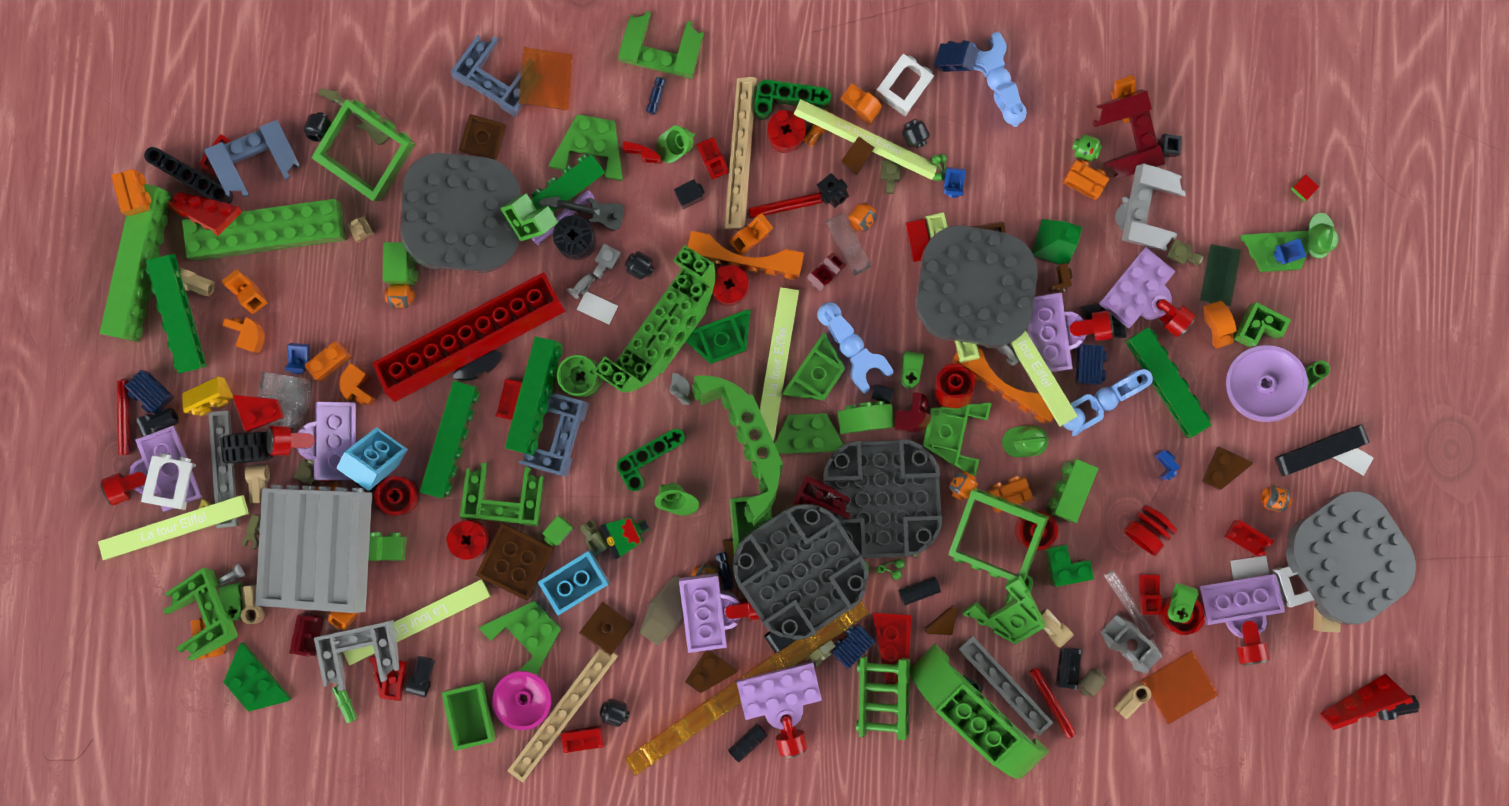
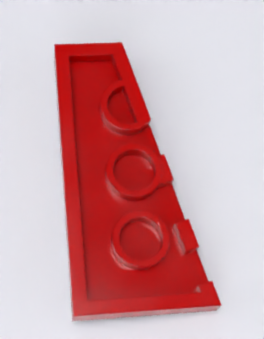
M178 192L167 202L170 210L183 217H189L192 222L201 224L206 230H212L217 236L242 213L240 206L183 192Z
M872 612L882 664L896 665L900 659L909 658L911 614ZM884 672L886 684L898 683V675L896 673Z
M1385 673L1320 713V716L1332 730H1336L1356 723L1360 718H1370L1376 716L1377 712L1386 709L1390 711L1396 709L1397 705L1403 703L1407 705L1413 703L1412 697Z

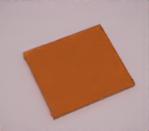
M523 47L519 104L568 111L572 54Z
M1192 651L1142 679L1143 684L1150 689L1151 697L1167 724L1174 722L1218 696Z

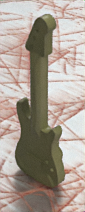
M327 89L319 90L321 97H326L341 107L344 104L345 99L340 97L338 92ZM367 105L364 106L368 111L371 110ZM354 111L351 112V114L362 121V124H356V126L368 132L376 144L383 145L389 140L390 137ZM380 117V119L383 120L384 122H385V121H389V122H391L392 124H394L393 121H391V120H389V119H386V118H383V117Z

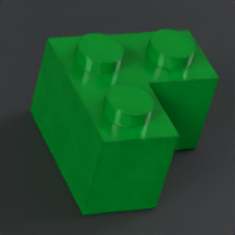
M1067 545L1050 546L1044 550L1051 586L1060 587L1094 580L1091 561L1084 559L1071 562Z

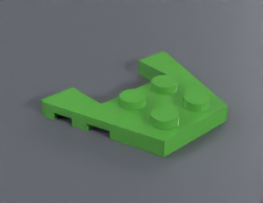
M577 114L553 156L549 168L564 170L568 167L570 152L592 154L596 157L608 159L605 178L623 181L615 121Z
M991 403L969 404L961 408H931L929 414L932 417L926 427L922 446L962 471L976 477L979 459L960 455L968 416L988 420Z
M1020 575L1007 582L1005 586L1016 600L991 615L976 601L964 608L962 614L968 618L969 616L973 617L982 626L987 625L994 629V633L1013 644H1017L1043 629L1045 621Z
M536 601L479 628L492 641L506 627L533 655V658L519 671H528L536 675L561 631L559 625Z

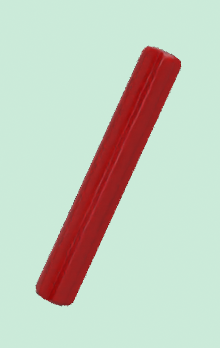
M819 192L750 207L748 209L750 218H756L761 213L765 216L820 204L823 202L820 197L822 194Z
M126 379L117 380L118 455L130 454L129 390L125 387L129 381Z
M1038 668L1030 670L1029 675L1063 733L1068 739L1074 737L1076 732Z

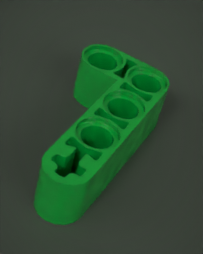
M762 80L757 86L755 115L758 119L766 120L771 115L773 103L797 106L800 99L820 109H825L830 104L831 93L823 87ZM764 87H768L771 90V92L768 94H763L761 92V89ZM787 90L790 94L783 97L780 95V91ZM804 92L808 94L809 97L807 99H801L798 95ZM821 96H824L823 102L820 101ZM760 106H766L768 108V111L762 113L758 110V108Z
M672 429L618 460L617 470L629 490L640 491L643 489L645 481L639 471L640 468L684 444L686 437L682 430ZM674 433L681 434L680 442L672 441L670 443L672 447L669 448L664 438L667 437L670 440L674 437ZM663 442L665 445L664 451L656 452L655 444ZM641 451H645L648 454V459L645 462L638 460V454ZM627 460L631 463V468L625 472L621 469V464ZM634 477L640 480V486L636 489L630 485V481Z

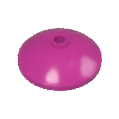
M516 671L506 675L498 682L493 692L492 705L496 716L504 725L516 730H528L538 726L548 715L551 708V693L545 681L538 675L528 671ZM521 695H526L528 699L523 700Z

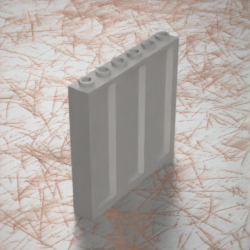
M271 485L270 489L262 488L255 606L346 613L366 612L372 493L364 492V488H352V492H347L348 488L335 487V491H331V487H319V490H315V486H303V489L299 490V486L287 485L286 489H283V485Z

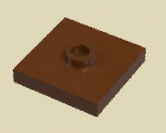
M469 114L459 151L497 161L507 125Z
M602 602L579 634L611 656L634 624Z

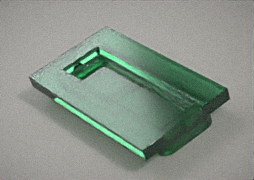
M1210 244L1200 301L1215 303L1222 300L1226 306H1231L1241 250Z

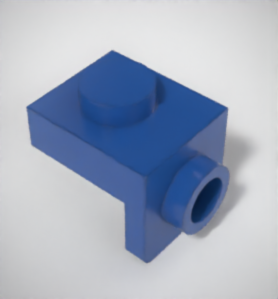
M946 167L943 185L944 194L951 198L963 196L966 169Z
M1300 238L1275 246V259L1277 262H1281L1282 265L1307 257Z
M289 343L288 364L285 366V371H290L293 374L304 373L307 370L304 365L310 361L309 344Z
M1159 450L1154 454L1155 458L1166 468V471L1159 478L1161 480H1171L1177 475V470L1180 468L1174 461L1175 456L1168 450Z

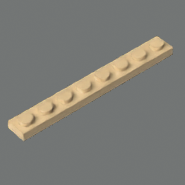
M754 77L737 78L725 218V228L729 230L745 228L757 79Z
M600 649L596 652L508 769L509 773L522 783L525 781L618 657L616 653L613 652L609 656Z

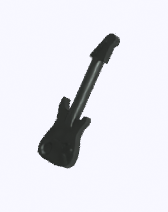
M558 196L544 198L539 201L541 207H561L592 215V218L588 220L589 223L597 222L614 231L620 228L624 208L619 203L601 204L591 198L586 199L591 204V207L560 200Z

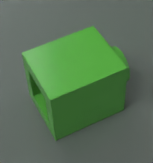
M558 515L542 534L546 536L544 540L548 544L559 546L572 532L574 527Z

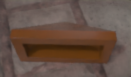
M858 137L841 160V164L857 175L875 147L861 137Z
M951 605L923 628L925 633L952 635L957 608Z

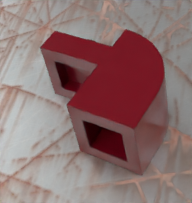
M832 252L806 278L812 287L823 291L847 265Z
M913 392L912 410H896L895 430L916 433L927 427L932 415L925 413V410L928 408L926 395Z

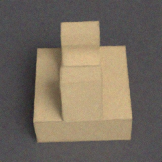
M365 216L357 218L347 225L356 242H360L375 234Z

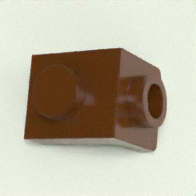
M1065 263L1056 267L1059 284L1049 287V292L1055 291V294L1067 292V288L1072 286V270Z

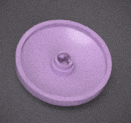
M1271 345L1253 347L1241 353L1231 364L1226 378L1227 395L1234 408L1245 417L1259 422H1275L1292 415L1303 403L1308 388L1307 374L1300 360L1286 349Z

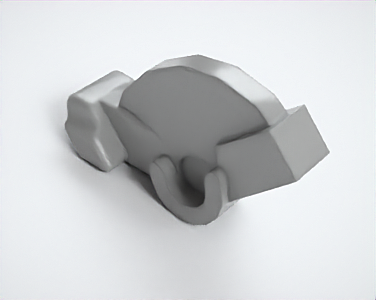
M1128 197L1121 198L1123 204L1120 205L1115 214V221L1122 231L1130 200Z
M589 273L574 288H567L566 291L575 299H578V294L584 295L596 279Z
M1006 345L997 348L1002 355L1008 357L1006 361L1011 366H1015L1020 361L1010 346Z
M672 373L670 393L676 396L682 405H690L691 401L687 398L690 392L689 383L678 373Z
M237 563L232 571L217 580L221 586H224L229 582H234L244 577L245 573L240 564Z

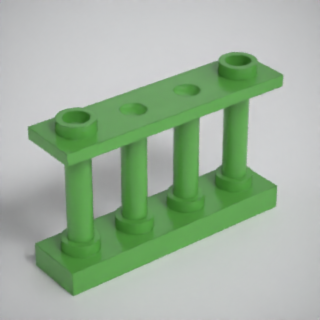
M868 656L861 657L857 663V671L860 672L859 720L856 722V731L859 732V737H864L867 735V730L895 732L897 740L908 739L910 658H902L899 660V663L893 665L868 663ZM868 671L894 672L898 675V683H868ZM868 691L895 692L898 695V702L895 704L869 703ZM867 710L895 712V714H898V722L895 724L867 722Z

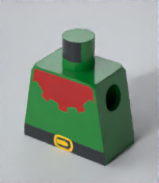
M633 517L601 525L615 559L620 558L642 543L643 539L640 534L650 530L646 519L635 524Z

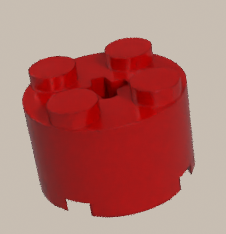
M778 111L770 118L767 126V138L771 147L780 153H789L799 149L805 137V122L802 118L794 115L793 111ZM786 129H788L789 132H787L786 135L783 134V130L785 131Z
M734 265L720 266L715 271L713 297L718 303L725 306H734L742 302L746 298L749 289L746 273ZM732 282L734 287L728 290L725 284Z
M957 363L948 364L937 374L934 391L942 407L961 408L970 403L975 387V376L971 370L969 371L964 368V365Z
M388 477L378 485L375 491L377 506L388 515L407 514L416 508L419 500V491L415 482L406 477ZM394 494H400V498H394Z
M1036 511L1049 516L1037 550H1045L1056 540L1058 526L1049 514ZM1019 517L1015 525V535L1019 543L1029 549L1034 535L1033 529L1038 524Z
M474 520L460 521L453 525L446 537L448 549L455 557L462 560L477 558L488 549L489 532L480 522ZM471 536V543L465 542L466 537Z
M1172 595L1164 600L1162 603V615H1159V619L1167 630L1179 635H1190L1201 629L1205 621L1203 607L1198 600L1194 604L1190 620L1184 623L1174 622L1168 616Z

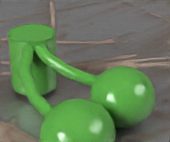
M944 154L932 157V162L937 164L941 170V173H935L934 181L945 179V162L947 157ZM939 163H943L944 171L942 170Z
M898 559L896 562H888L875 568L876 573H884L887 570L892 574L894 580H899L902 576L901 571L894 570L892 572L885 568V566L895 563L897 569H902L905 566V562L903 559Z

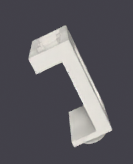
M903 54L877 88L875 96L906 117L922 92L932 82L934 75L929 68L921 67L917 64L915 58ZM908 67L921 77L906 99L903 100L889 89L901 72Z
M159 453L158 457L152 456L141 502L186 510L187 502H185L192 468L196 467V464L190 463L191 459L183 457L173 460L171 455ZM168 462L175 463L179 468L173 500L154 496L160 468Z
M1289 566L1271 569L1272 573L1277 575L1284 606L1294 607L1314 600L1309 591L1297 595L1294 594L1289 577L1297 575V573H1292Z

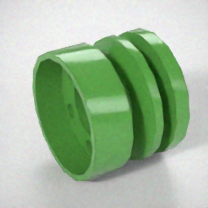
M569 356L558 367V384L563 391L570 395L578 397L592 396L598 392L603 382V379L594 373L599 364L585 356ZM580 373L585 374V375H584V378H585L584 381H583V380H580V378H581V377L579 376Z

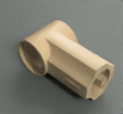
M179 267L185 290H191L210 297L215 289L214 281Z
M267 464L246 466L245 479L249 483V503H261L262 488H267V482L270 479L269 466Z
M257 585L240 587L243 607L241 619L246 624L260 623L265 617L262 607L255 606ZM252 610H254L256 613V617L254 620H252L250 617V613Z
M1047 608L1040 612L1045 621L1044 631L1048 634L1049 639L1058 648H1061L1074 634L1066 625L1060 623Z
M1134 682L1131 684L1129 691L1113 708L1127 720L1142 703L1150 700L1151 691L1143 683ZM1140 688H1144L1143 695L1137 697V690Z

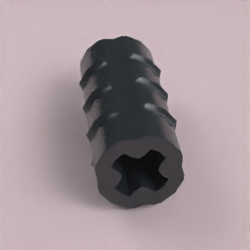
M933 576L899 589L898 592L903 605L906 606L940 593L941 590L936 577Z
M756 723L728 751L737 762H741L768 737V734Z

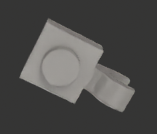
M603 244L595 259V262L599 263V265L593 272L594 276L601 279L607 268L613 270L621 256V252Z

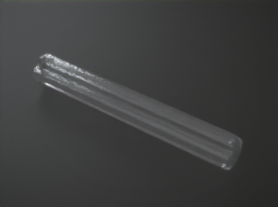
M1108 571L1105 574V578L1142 634L1147 639L1155 635L1154 630L1144 615L1141 614V610L1115 571Z

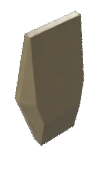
M677 575L650 601L639 632L657 646L684 621L679 585L680 577Z

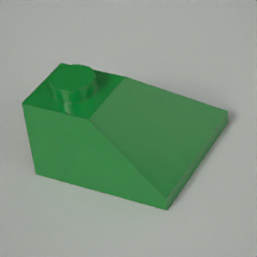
M1042 219L1032 249L1033 256L1059 265L1069 264L1078 245L1083 227L1065 221Z

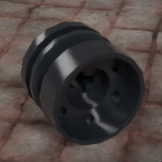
M565 216L558 221L553 230L554 244L561 254L568 259L576 261L585 259L592 254L596 247L595 232L588 221L581 216ZM575 232L578 237L572 240L569 236H572Z

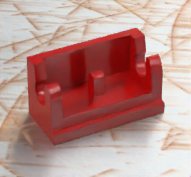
M509 379L504 380L496 417L508 420L513 419L522 385L521 382Z
M1234 520L1224 536L1257 557L1259 555L1264 556L1267 553L1265 551L1266 547L1272 546L1274 540L1241 520Z
M602 726L566 730L560 734L563 753L604 748Z

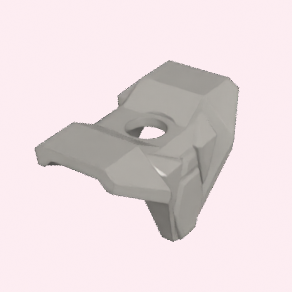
M1116 614L1101 631L1108 648L1119 653L1121 652V655L1133 664V670L1148 674L1151 667L1163 657L1153 639L1148 640L1139 631L1134 622L1119 614ZM1135 639L1138 645L1135 650L1127 648L1128 640Z

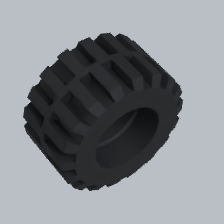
M267 432L237 433L221 437L222 462L227 464L248 463L273 458V455H270L266 448Z

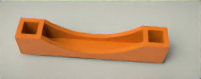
M696 231L690 232L688 242L690 249L710 260L714 265L725 263L737 267L741 266L746 267V270L750 272L761 270L765 271L766 275L776 276V274L784 275V278L795 280V277L799 278L804 252L784 249L766 257H744L723 248L710 234Z
M978 348L979 359L960 363L958 352L956 351L950 360L964 365V368L973 372L976 381H983L986 383V387L993 392L997 390L1003 394L1001 397L1010 403L1014 401L1023 412H1031L1035 415L1034 419L1040 423H1050L1053 420L1054 416L1040 393L1021 391L1003 382L990 369L980 348Z

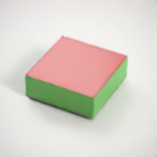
M1305 174L1293 185L1291 190L1305 202L1319 186Z

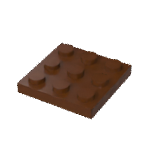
M501 523L475 576L529 601L554 548Z

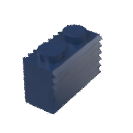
M963 40L962 43L948 41L946 44L940 43L934 66L943 72L973 71L979 50L973 46L972 42Z
M1081 344L1077 348L1075 384L1101 385L1102 381H1105L1106 378L1103 362H1106L1107 351H1104V346Z
M140 370L125 385L129 390L128 395L134 400H139L142 403L141 407L149 414L151 412L156 414L162 411L174 398L150 372Z
M852 624L845 631L847 635L842 640L838 638L834 642L836 647L831 650V653L847 669L876 642L859 624L856 626Z

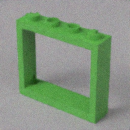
M346 99L311 158L372 201H381L416 144L410 140L411 138L408 134L395 130L396 126L394 124L381 120L378 113L365 109L364 103L356 99ZM352 111L401 144L375 188L327 155L328 150Z
M972 489L948 555L952 556L956 562L971 564V567L981 571L984 569L989 571V575L1000 578L1001 576L1008 579L1007 582L1019 576L958 551L975 501L978 500L1038 524L1019 573L1025 582L1049 516L980 489Z

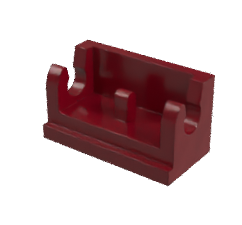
M305 613L297 615L289 654L310 657V655L316 656L317 651L314 638L319 637L321 634L324 617Z

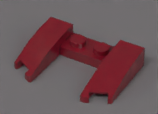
M1141 89L1097 105L1096 108L1102 109L1100 121L1094 120V127L1128 117L1131 123L1137 150L1103 162L1107 169L1111 166L1117 172L1114 175L1115 178L1135 174L1136 165L1146 164L1158 167L1165 164L1161 146L1157 144L1150 114L1152 107L1147 90Z
M808 475L805 477L793 505L816 503L846 519H850L851 513L846 512V501H850L848 496Z

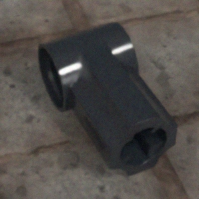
M168 408L156 414L144 415L135 421L141 437L179 423V418L173 408Z
M418 656L413 675L410 676L406 686L407 693L426 697L431 684L429 680L436 660L426 656Z
M1409 695L1412 697L1413 703L1407 705L1403 703L1397 705L1396 709L1378 712L1379 719L1393 720L1397 719L1400 715L1419 712V702L1415 695Z

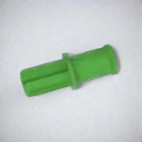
M339 685L332 688L338 702L337 707H340L346 723H351L357 719L351 704L352 699H349L346 690L339 691Z

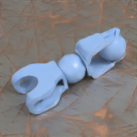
M994 32L990 38L992 49L986 52L979 50L973 69L981 71L985 78H987L988 86L994 91V101L1001 110L1004 120L1008 124L1017 127L1025 120L1027 111L1026 107L1021 103L1016 83L1011 81L1010 73L1004 68L1005 63L1003 59L1007 45L1000 32Z
M826 302L819 307L817 312L819 321L828 327L833 339L840 343L842 354L849 357V361L852 364L850 371L851 380L863 394L870 390L866 380V373L869 369L877 368L884 376H891L893 374V369L884 356L872 354L867 348H864L862 338L854 334V329L842 317L841 309L837 304Z
M1145 369L1136 370L1111 386L1100 388L1095 396L1085 394L1070 403L1078 417L1063 426L1065 429L1072 431V436H1077L1086 428L1101 421L1104 417V411L1113 410L1119 402L1148 387L1153 381L1152 374ZM1139 375L1142 378L1140 384L1137 382V376ZM1086 400L1091 403V408L1097 414L1087 422H1085L1084 412L1076 407Z

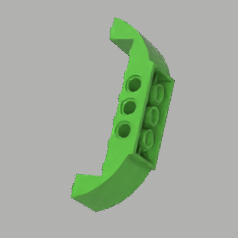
M686 245L682 247L673 260L681 268V271L614 363L604 356L594 370L595 374L621 392L635 391L654 380L660 373L663 374L707 312L706 308L711 299L715 283L714 263Z
M694 376L692 392L695 400H699L701 405H705L722 398L721 402L724 409L729 411V421L732 427L736 426L738 442L744 445L745 450L743 452L747 461H751L752 474L755 479H759L760 485L758 487L761 494L747 500L744 512L748 523L752 522L753 527H755L765 518L775 501L779 478L782 475L783 462L753 394L748 395L739 386L719 377Z
M935 643L910 668V676L935 711L993 766H996L1004 773L1013 778L1022 779L1050 752L1036 738L1031 741L949 664V656Z

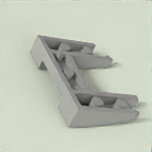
M1146 164L1136 165L1121 241L1163 251L1168 249L1166 245L1171 239L1177 237V233L1147 225L1146 222L1153 189L1182 197L1185 196V190L1181 189L1180 184L1181 175Z
M394 620L314 638L323 686L325 687L331 682L339 685V691L346 690L343 651L373 645L381 682L388 679L386 675L393 669L395 671L399 670Z

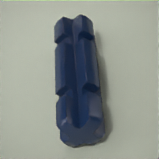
M655 78V87L652 88L649 104L646 108L649 114L655 115L657 112V105H659L663 93L662 88H664L666 83L663 78Z
M721 552L716 554V561L719 562L718 570L721 576L720 579L723 580L722 588L726 591L733 589L734 586L733 581L730 580L732 577L729 563L726 562L728 560L727 554Z

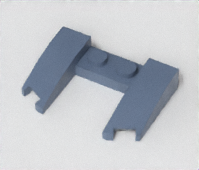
M477 35L451 70L452 78L466 87L470 86L516 118L541 79V73L537 75L531 68L534 62L529 59L510 87L481 69L498 43V38L492 37L491 42L480 41V35Z
M277 120L260 126L259 131L227 144L221 142L204 149L227 197H230V191H242L243 197L249 196L234 163L270 150L285 181L290 178L287 172L293 165L297 168L300 167Z
M552 393L547 403V412L561 416L551 450L548 452L537 449L534 452V456L523 453L524 460L519 461V464L568 477L573 460L570 456L580 422L585 420L589 403Z

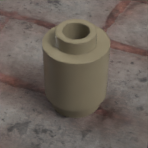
M1094 668L1092 671L1089 670L1078 683L1079 691L1086 697H1094L1105 684L1107 677L1097 668Z

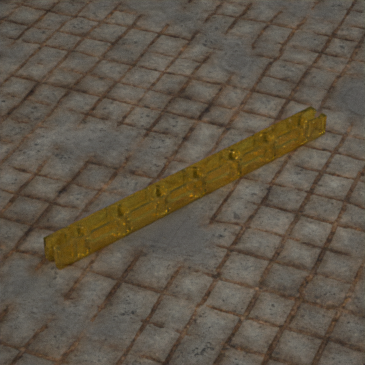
M860 601L851 611H846L818 630L815 635L794 641L781 651L765 659L737 680L795 666L868 615V610ZM736 680L627 755L624 760L633 774L637 776L739 705L741 699Z

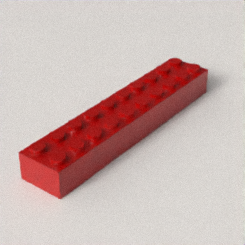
M542 272L372 364L385 394L395 403L566 311L546 274Z

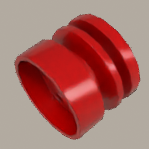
M1144 505L1141 508L1143 513L1138 512L1136 514L1141 523L1131 520L1123 531L1143 550L1153 556H1157L1164 547L1159 538L1161 537L1169 541L1171 536L1168 533L1174 535L1177 532V528L1163 513L1148 505Z

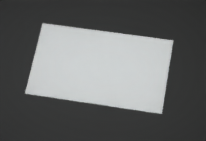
M586 292L577 310L610 325L618 306Z
M1358 448L1333 457L1363 476L1374 459Z
M1266 556L1230 561L1233 581L1269 575Z

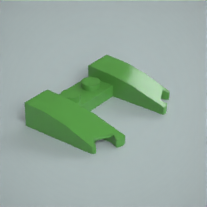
M647 11L644 16L635 18L633 15H630L618 55L619 62L693 79L704 33L695 31L692 28L693 23L687 21L678 54L643 46L651 12Z
M481 463L482 469L472 473L469 468L466 469L460 511L462 519L539 526L544 481L542 475L538 479L530 474L531 469L529 467H525L520 503L484 500L487 463Z
M202 568L165 593V596H172L171 606L164 608L165 614L173 613L194 601L198 603L206 628L176 647L179 652L187 650L192 655L188 657V660L191 661L220 648L238 637L233 621L227 619L216 588L220 586L214 570Z

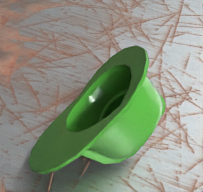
M674 125L664 132L657 141V153L661 156L662 161L673 163L693 148L695 133H691L688 129L678 125Z
M1317 213L1313 215L1309 223L1307 249L1312 257L1323 258L1337 247L1339 237L1338 233L1334 230L1330 217L1324 213Z
M1039 426L1014 427L1004 434L1002 446L1005 452L1012 457L1036 456L1046 450L1048 437L1047 433Z
M677 483L661 484L659 495L654 500L657 508L681 516L693 514L699 508L697 498L686 493Z

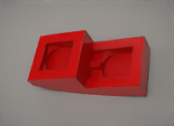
M714 137L696 144L712 180L729 173Z
M623 142L624 153L640 154L642 162L662 163L661 156L653 150L637 143Z
M924 218L905 222L913 262L922 261L923 250L929 242Z
M1139 574V597L1142 615H1162L1159 574Z

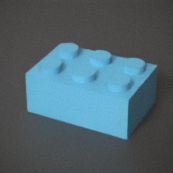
M376 427L344 452L336 469L369 491L400 465L408 449Z
M587 551L540 580L538 584L556 614L560 615L606 587L610 582L592 552Z

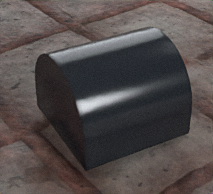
M1161 135L1160 146L1164 157H1177L1180 155L1182 136Z
M875 384L871 399L890 404L894 390Z

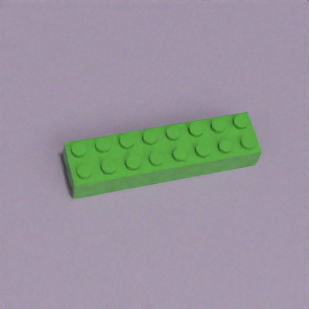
M149 184L144 185V188L151 198L150 210L132 216L126 215L99 333L139 342V338L143 335L142 325L147 317V303L152 295V281L145 269L146 260L160 257V246L164 242L163 232L168 224L169 207L167 202L172 199L171 193L158 186Z
M336 199L242 211L219 236L215 235L210 229H204L201 224H195L190 219L182 220L186 258L193 261L346 241L342 203Z

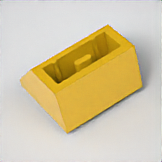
M217 376L182 393L184 413L205 416L208 412H212L211 409L215 407L221 408L228 405V401L233 399V395L225 378Z

